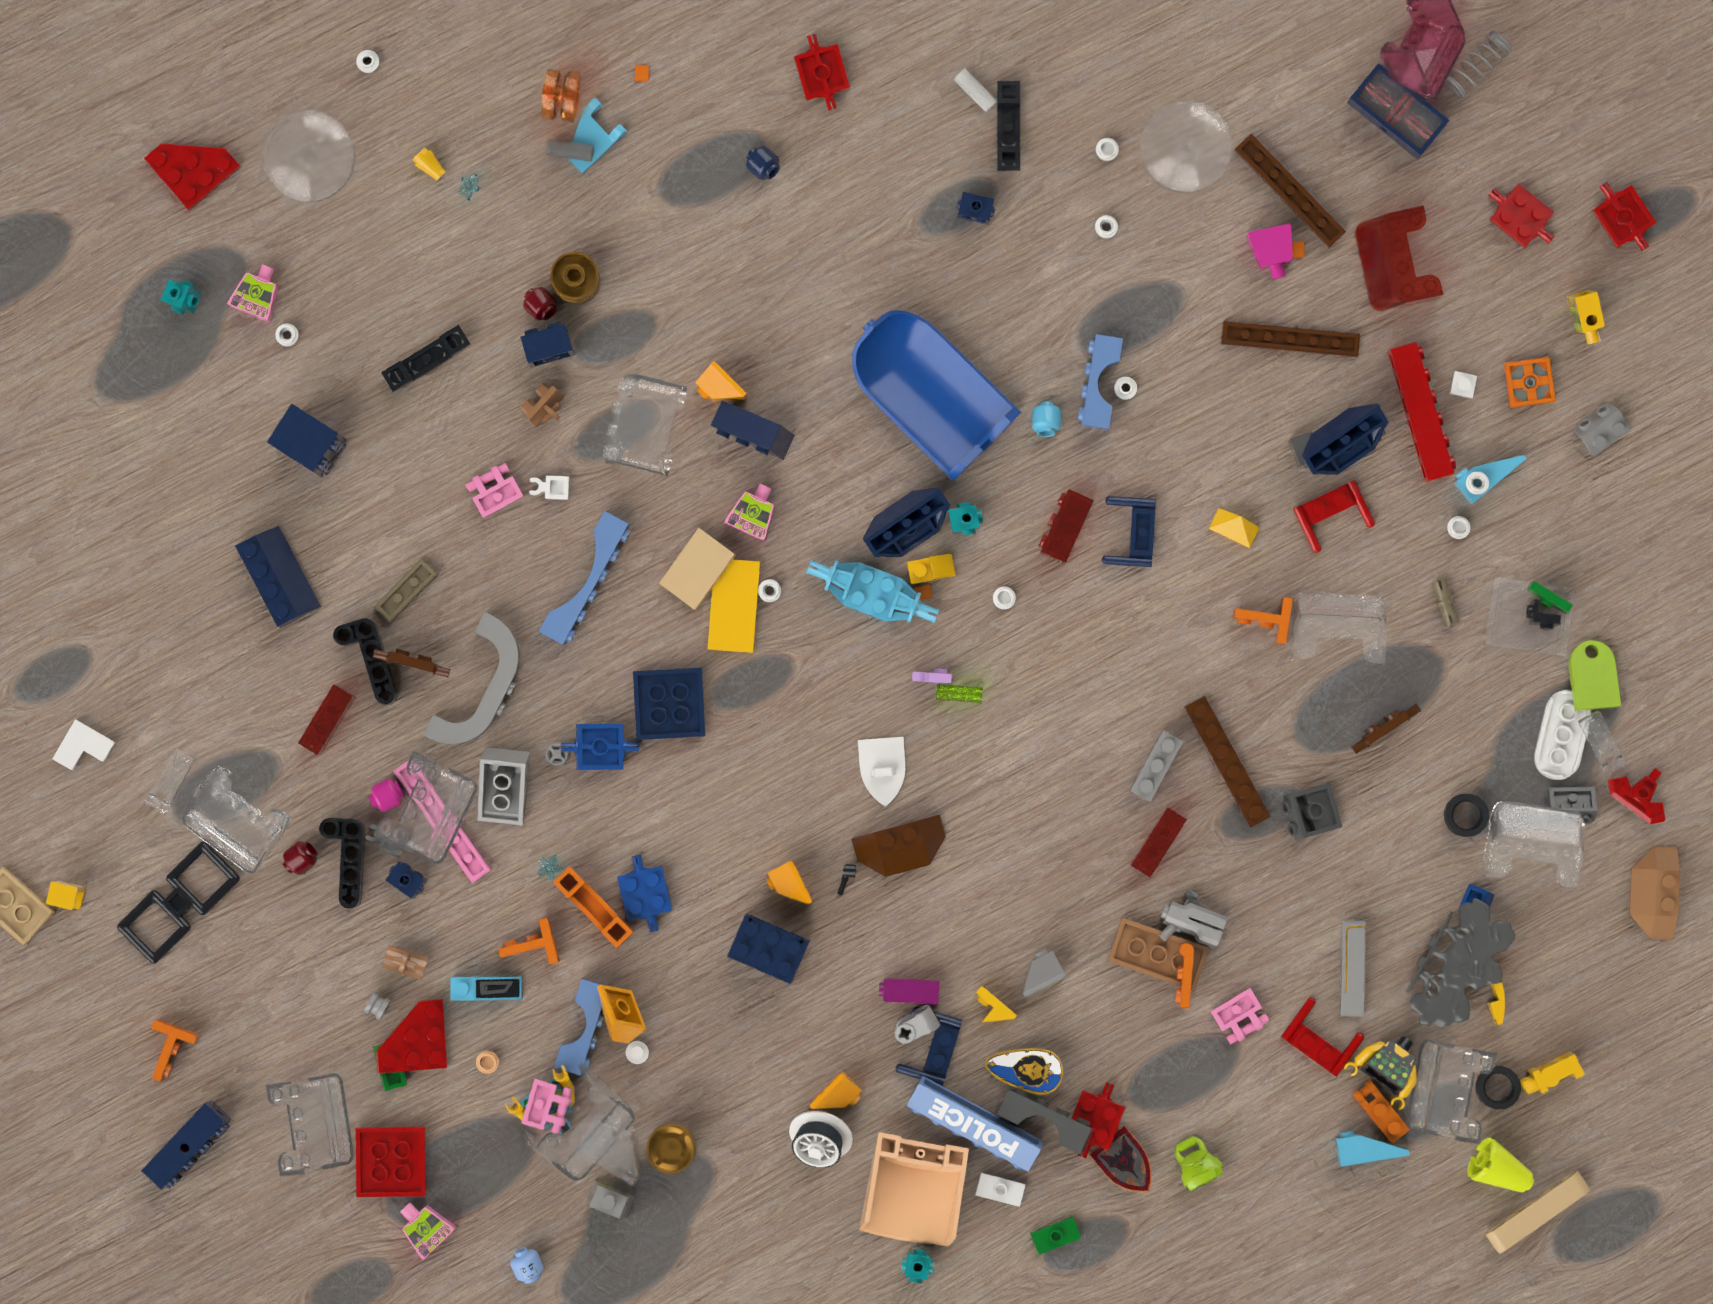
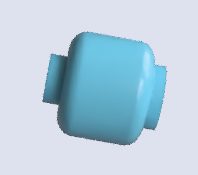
M1041 402L1040 405L1032 410L1031 426L1037 432V435L1051 437L1061 429V410L1054 406L1052 402Z

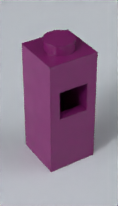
M884 978V983H879V996L883 997V1002L938 1005L940 981Z

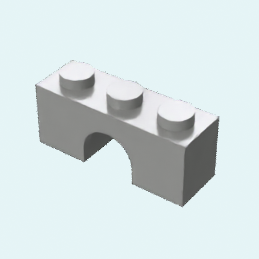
M1164 730L1161 731L1129 792L1151 802L1183 741Z

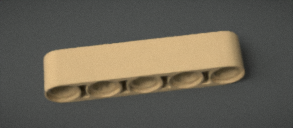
M1576 1170L1487 1231L1485 1235L1497 1253L1500 1254L1585 1196L1591 1189L1578 1170Z

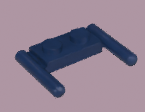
M1107 496L1105 499L1107 505L1132 507L1129 557L1104 555L1102 563L1106 565L1152 567L1156 499Z
M914 1007L912 1012H914L919 1007ZM933 1011L940 1023V1027L935 1030L924 1070L902 1064H897L895 1070L897 1073L921 1079L923 1075L943 1086L962 1020Z

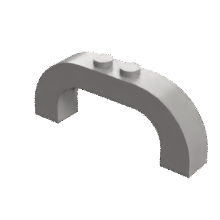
M484 612L475 633L489 639L496 646L499 653L498 668L476 712L470 719L461 723H451L436 715L432 716L423 735L434 741L444 744H463L480 737L489 729L496 716L500 717L506 707V704L503 702L507 695H512L516 687L514 680L520 664V651L517 640L506 624Z

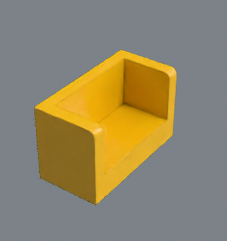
M51 881L46 904L69 910L74 908L81 909L86 887L62 881Z

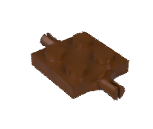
M397 648L395 652L374 650L373 658L386 661V663L390 661L432 672L433 675L449 677L451 669L437 666L438 664L431 662V657L418 655V659L409 657L410 652Z
M1415 704L1406 711H1392L1383 717L1384 723L1381 725L1374 723L1365 729L1364 732L1366 734L1361 737L1362 740L1351 746L1352 750L1357 754L1366 747H1370V744L1421 712L1420 707Z

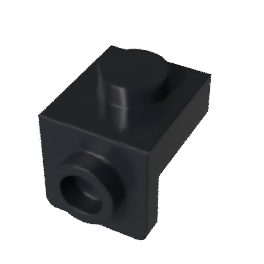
M1534 599L1531 601V605H1527L1526 618H1530V625H1540V629L1554 630V627L1560 625L1561 615L1538 613V599Z

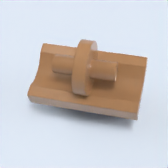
M542 383L536 390L541 399L536 404L530 399L526 400L521 406L526 414L525 417L536 427L542 421L547 423L552 417L557 421L560 419L556 412L562 407L559 402L564 398L555 387H549Z
M389 945L382 968L422 980L429 958Z

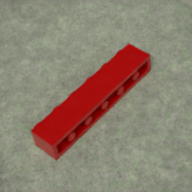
M1417 342L1392 348L1388 351V356L1424 481L1427 483L1452 476L1454 469H1456L1454 457L1449 456L1447 449L1450 447L1447 434L1443 435L1441 429L1444 422L1441 413H1437L1435 408L1437 397L1435 391H1431L1428 382L1431 381L1428 368L1424 369L1422 360L1425 359L1421 346L1418 347Z

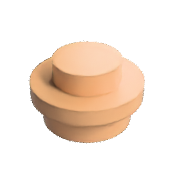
M492 1051L480 1053L476 1059L478 1070L484 1074H491L496 1071L499 1066L498 1056Z

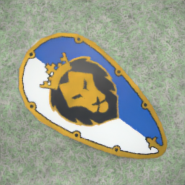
M1025 1048L1007 1050L994 1054L985 1061L986 1069L1000 1081L1037 1095L1050 1094L1056 1091L1064 1078V1065L1060 1057L1047 1049Z

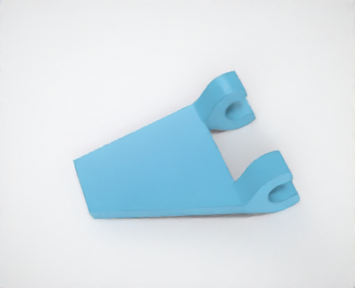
M593 98L584 108L572 141L593 145V159L590 162L568 158L582 174L628 132L620 124L610 135L604 131L592 118V115L603 106L596 98Z

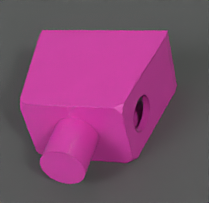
M1291 223L1248 232L1246 235L1247 241L1259 269L1270 268L1272 280L1286 277L1283 265L1291 263L1293 260Z

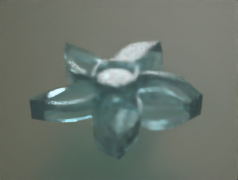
M474 173L469 178L462 177L461 183L464 186L458 193L461 195L466 194V199L469 201L473 191L478 192L480 190V187L477 185L478 175Z
M556 855L552 856L549 862L545 858H539L540 864L543 867L539 869L537 875L543 876L547 874L548 879L553 882L555 873H560L564 870L560 865H556Z

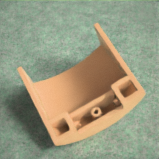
M878 1132L859 1230L896 1240L950 1246L956 1239L969 1149L902 1139L901 1136Z

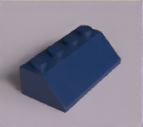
M279 526L254 535L235 545L277 627L282 628L321 607Z

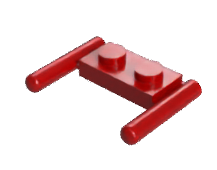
M1355 480L1293 509L1314 553H1319L1322 548L1311 526L1354 505H1357L1368 528H1372L1375 525V521Z
M1309 997L1281 1035V1038L1337 1077L1365 1037L1360 1032L1356 1033L1344 1052H1340L1301 1024L1316 1004L1315 999Z

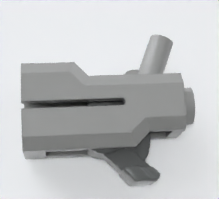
M1190 890L1184 893L1187 900L1183 905L1173 901L1169 906L1165 904L1161 918H1164L1162 924L1167 925V927L1159 934L1163 941H1166L1175 931H1183L1193 935L1199 944L1212 949L1218 946L1223 933L1221 930H1224L1228 917L1205 909L1200 905L1196 892Z

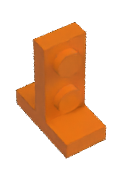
M1283 597L1281 599L1279 615L1235 608L1233 619H1238L1237 623L1251 625V621L1259 622L1260 627L1271 629L1274 628V625H1278L1275 643L1284 645L1287 641L1293 598Z
M549 917L538 920L543 938H539L538 934L525 937L526 942L517 944L516 940L502 943L503 948L498 949L500 958L545 947L549 964L560 962Z
M155 1019L151 1029L168 1035L152 1075V1079L163 1081L165 1077L168 1078L172 1071L173 1065L170 1062L172 1057L177 1056L180 1050L181 1043H178L179 1039L191 1044H197L200 1035Z

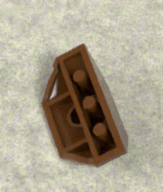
M940 815L852 838V843L858 862L888 877L930 865L946 836Z

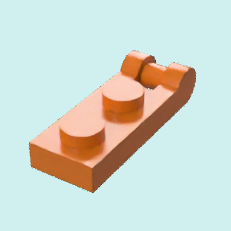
M1183 943L1179 946V953L1183 958L1182 966L1178 965L1177 979H1180L1181 982L1180 989L1176 988L1175 1002L1179 1003L1178 1007L1189 1008L1194 948L1189 943Z
M1369 1079L1364 1083L1365 1086L1359 1091L1355 1090L1352 1095L1390 1143L1393 1144L1410 1129ZM1372 1093L1375 1098L1368 1103L1365 1097Z

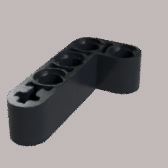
M363 618L336 627L333 632V639L337 644L351 646L359 643L376 700L384 705L393 704L397 700L398 695L389 663L370 657L367 653L368 647L374 644L378 646L379 650L385 651L377 624L373 620ZM364 623H370L372 626V632L369 635H363L361 632V626ZM344 629L350 632V638L346 642H342L339 639V633ZM379 666L385 669V676L381 679H377L374 676V670ZM389 681V684H384L386 690L392 692V695L388 696V701L385 698H381L384 690L382 686L377 687V683Z
M326 818L319 826L321 835L328 839H341L339 902L344 908H356L362 900L365 826L363 822L357 819ZM329 822H333L336 825V832L332 835L327 834L325 831V826ZM351 823H356L359 826V833L355 836L350 835L348 832V826ZM350 846H355L358 849V855L354 859L349 858L347 855V849ZM349 869H354L357 872V878L353 882L348 881L346 878V872ZM345 885H357V889L352 888L351 894L356 896V900L352 901L351 905L348 900H345V896L350 894V888L345 889Z

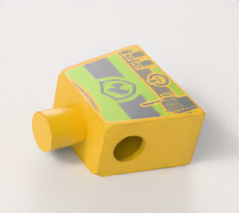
M1586 290L1566 296L1576 331L1585 333L1587 344L1601 341L1598 329L1605 327L1598 292ZM1588 316H1590L1589 323L1586 322Z

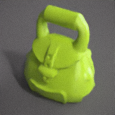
M1191 1136L1176 1144L1174 1153L1182 1167L1181 1179L1183 1185L1188 1187L1189 1190L1194 1191L1223 1175L1222 1162L1219 1158L1208 1153L1204 1142L1200 1138ZM1196 1144L1199 1146V1150L1188 1154L1185 1158L1180 1154Z

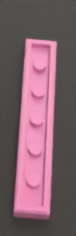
M413 758L395 769L393 772L469 880L474 883L490 872L491 869Z

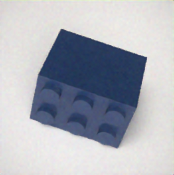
M292 403L267 443L320 477L330 473L334 466L332 461L335 456H340L347 446L344 443L346 438Z
M746 913L727 957L791 984L810 940Z

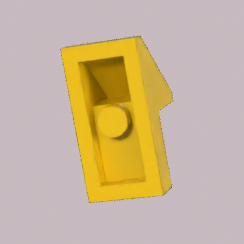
M952 553L907 562L911 585L956 576Z
M982 985L976 991L979 995L977 1000L986 1008L989 1005L992 1006V1009L982 1019V1022L1016 1018L1017 1015Z

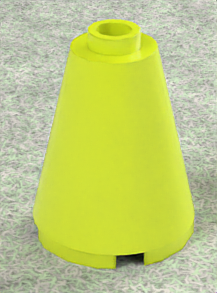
M1487 1137L1477 1146L1476 1150L1479 1152L1476 1158L1471 1156L1467 1168V1175L1473 1181L1521 1193L1531 1189L1534 1183L1533 1173L1496 1140Z

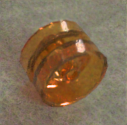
M555 69L547 70L542 90V119L555 120L558 116L559 107H561L562 120L575 123L580 94V72L568 71L562 85L561 72Z

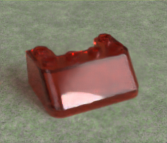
M1424 205L1384 214L1360 223L1355 229V239L1369 302L1376 311H1387L1438 300L1443 296L1441 282L1436 276L1424 275L1416 277L1406 233L1418 231L1424 227L1426 223Z

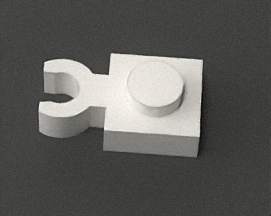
M546 476V482H542L538 478H531L530 482L538 483L539 488L536 491H529V494L537 496L545 492V499L568 500L570 477Z

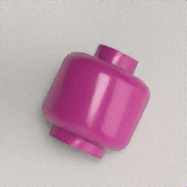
M388 778L374 784L371 787L372 794L368 796L373 808L378 807L380 811L386 812L400 806L402 803L401 798L404 797L398 781L394 782Z

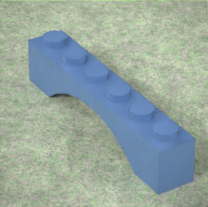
M604 511L594 529L595 559L588 580L570 601L559 608L549 611L538 632L562 645L572 641L576 633L573 630L576 623L583 621L587 613L584 609L588 601L592 603L598 593L595 588L599 581L604 582L609 573L606 570L610 561L614 563L620 553L617 550L621 541L625 543L631 533L628 529L630 526L628 523Z

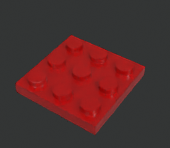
M425 1126L355 1128L356 1197L426 1196Z

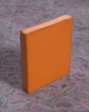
M635 65V81L649 82V65Z
M1292 242L1293 258H1304V242Z
M930 584L914 587L916 593H921L919 600L933 598Z

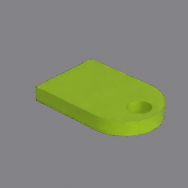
M1595 640L1585 641L1572 650L1568 661L1574 711L1620 707L1621 699L1616 662L1611 649L1604 643ZM1587 646L1595 649L1596 655L1594 658L1586 656L1585 649Z

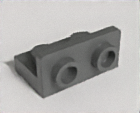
M1557 787L1548 789L1550 823L1566 824L1568 822H1579L1587 824L1595 821L1598 811L1595 787Z

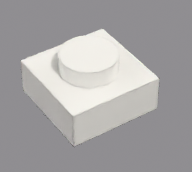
M1454 371L1449 394L1472 399L1477 376Z

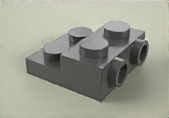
M1330 783L1283 796L1284 801L1281 802L1283 812L1288 814L1290 821L1287 826L1288 832L1291 836H1294L1295 840L1342 827Z

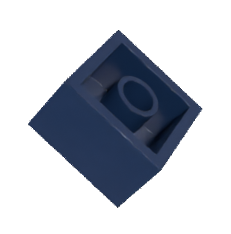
M560 322L546 325L547 329L538 331L537 328L530 329L524 332V336L520 337L527 362L531 368L575 355L565 324L560 325Z

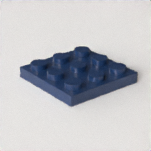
M702 668L633 671L636 740L705 737Z

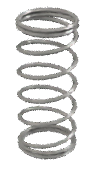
M1491 30L1489 35H1486L1487 45L1483 43L1477 44L1478 53H1468L1470 62L1465 60L1459 61L1461 71L1451 69V76L1445 75L1443 77L1446 85L1457 96L1464 98L1467 92L1455 80L1452 74L1453 70L1461 73L1473 86H1476L1475 82L1464 72L1461 62L1469 64L1481 77L1485 78V75L1473 64L1470 58L1471 53L1480 57L1489 68L1493 69V66L1482 56L1479 45L1491 50L1502 61L1501 56L1490 46L1487 39L1488 36L1504 53L1509 54L1512 51L1508 42L1496 31Z

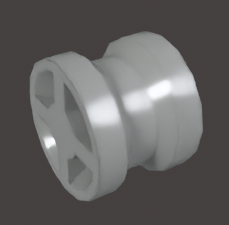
M561 743L549 745L545 753L547 761L556 766L565 764L569 759V752H561V748L567 747H561Z
M374 992L364 1012L367 1014L372 1013L376 1019L381 1020L391 1000L388 998L383 999L378 993Z

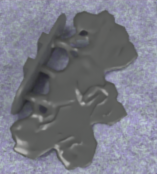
M1477 898L1473 899L1472 903L1466 902L1459 906V926L1454 928L1448 927L1453 916L1452 912L1449 913L1437 936L1432 935L1428 944L1431 947L1426 956L1420 955L1416 962L1420 967L1406 992L1411 991L1417 979H1423L1424 991L1416 993L1409 1002L1411 1009L1419 1014L1421 1025L1430 1026L1435 1023L1440 1027L1450 1026L1452 1023L1467 1021L1469 1019L1470 1003L1464 989L1467 986L1479 989L1485 987L1487 983L1497 984L1502 982L1501 966L1493 960L1492 955L1500 951H1506L1515 939V932L1512 930L1509 921H1495L1491 923L1489 906ZM1463 930L1466 934L1463 936L1458 934V932ZM1445 932L1449 934L1454 942L1453 945L1441 952L1435 947ZM1431 954L1441 958L1444 962L1442 970L1435 975L1428 974L1424 969ZM1441 977L1442 979L1440 981H1436L1434 978ZM1429 981L1436 984L1438 988L1436 995H1433L1429 987L1432 984ZM1426 992L1430 995L1429 999L1425 997Z

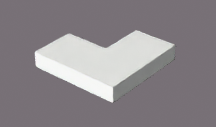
M75 719L52 759L73 771L84 751L105 762L116 742Z

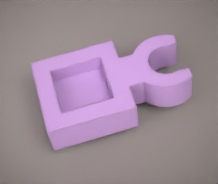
M934 669L933 673H912V681L951 684L952 674H947V669Z

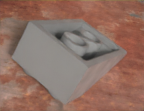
M484 748L480 758L477 821L523 826L529 779L530 752Z

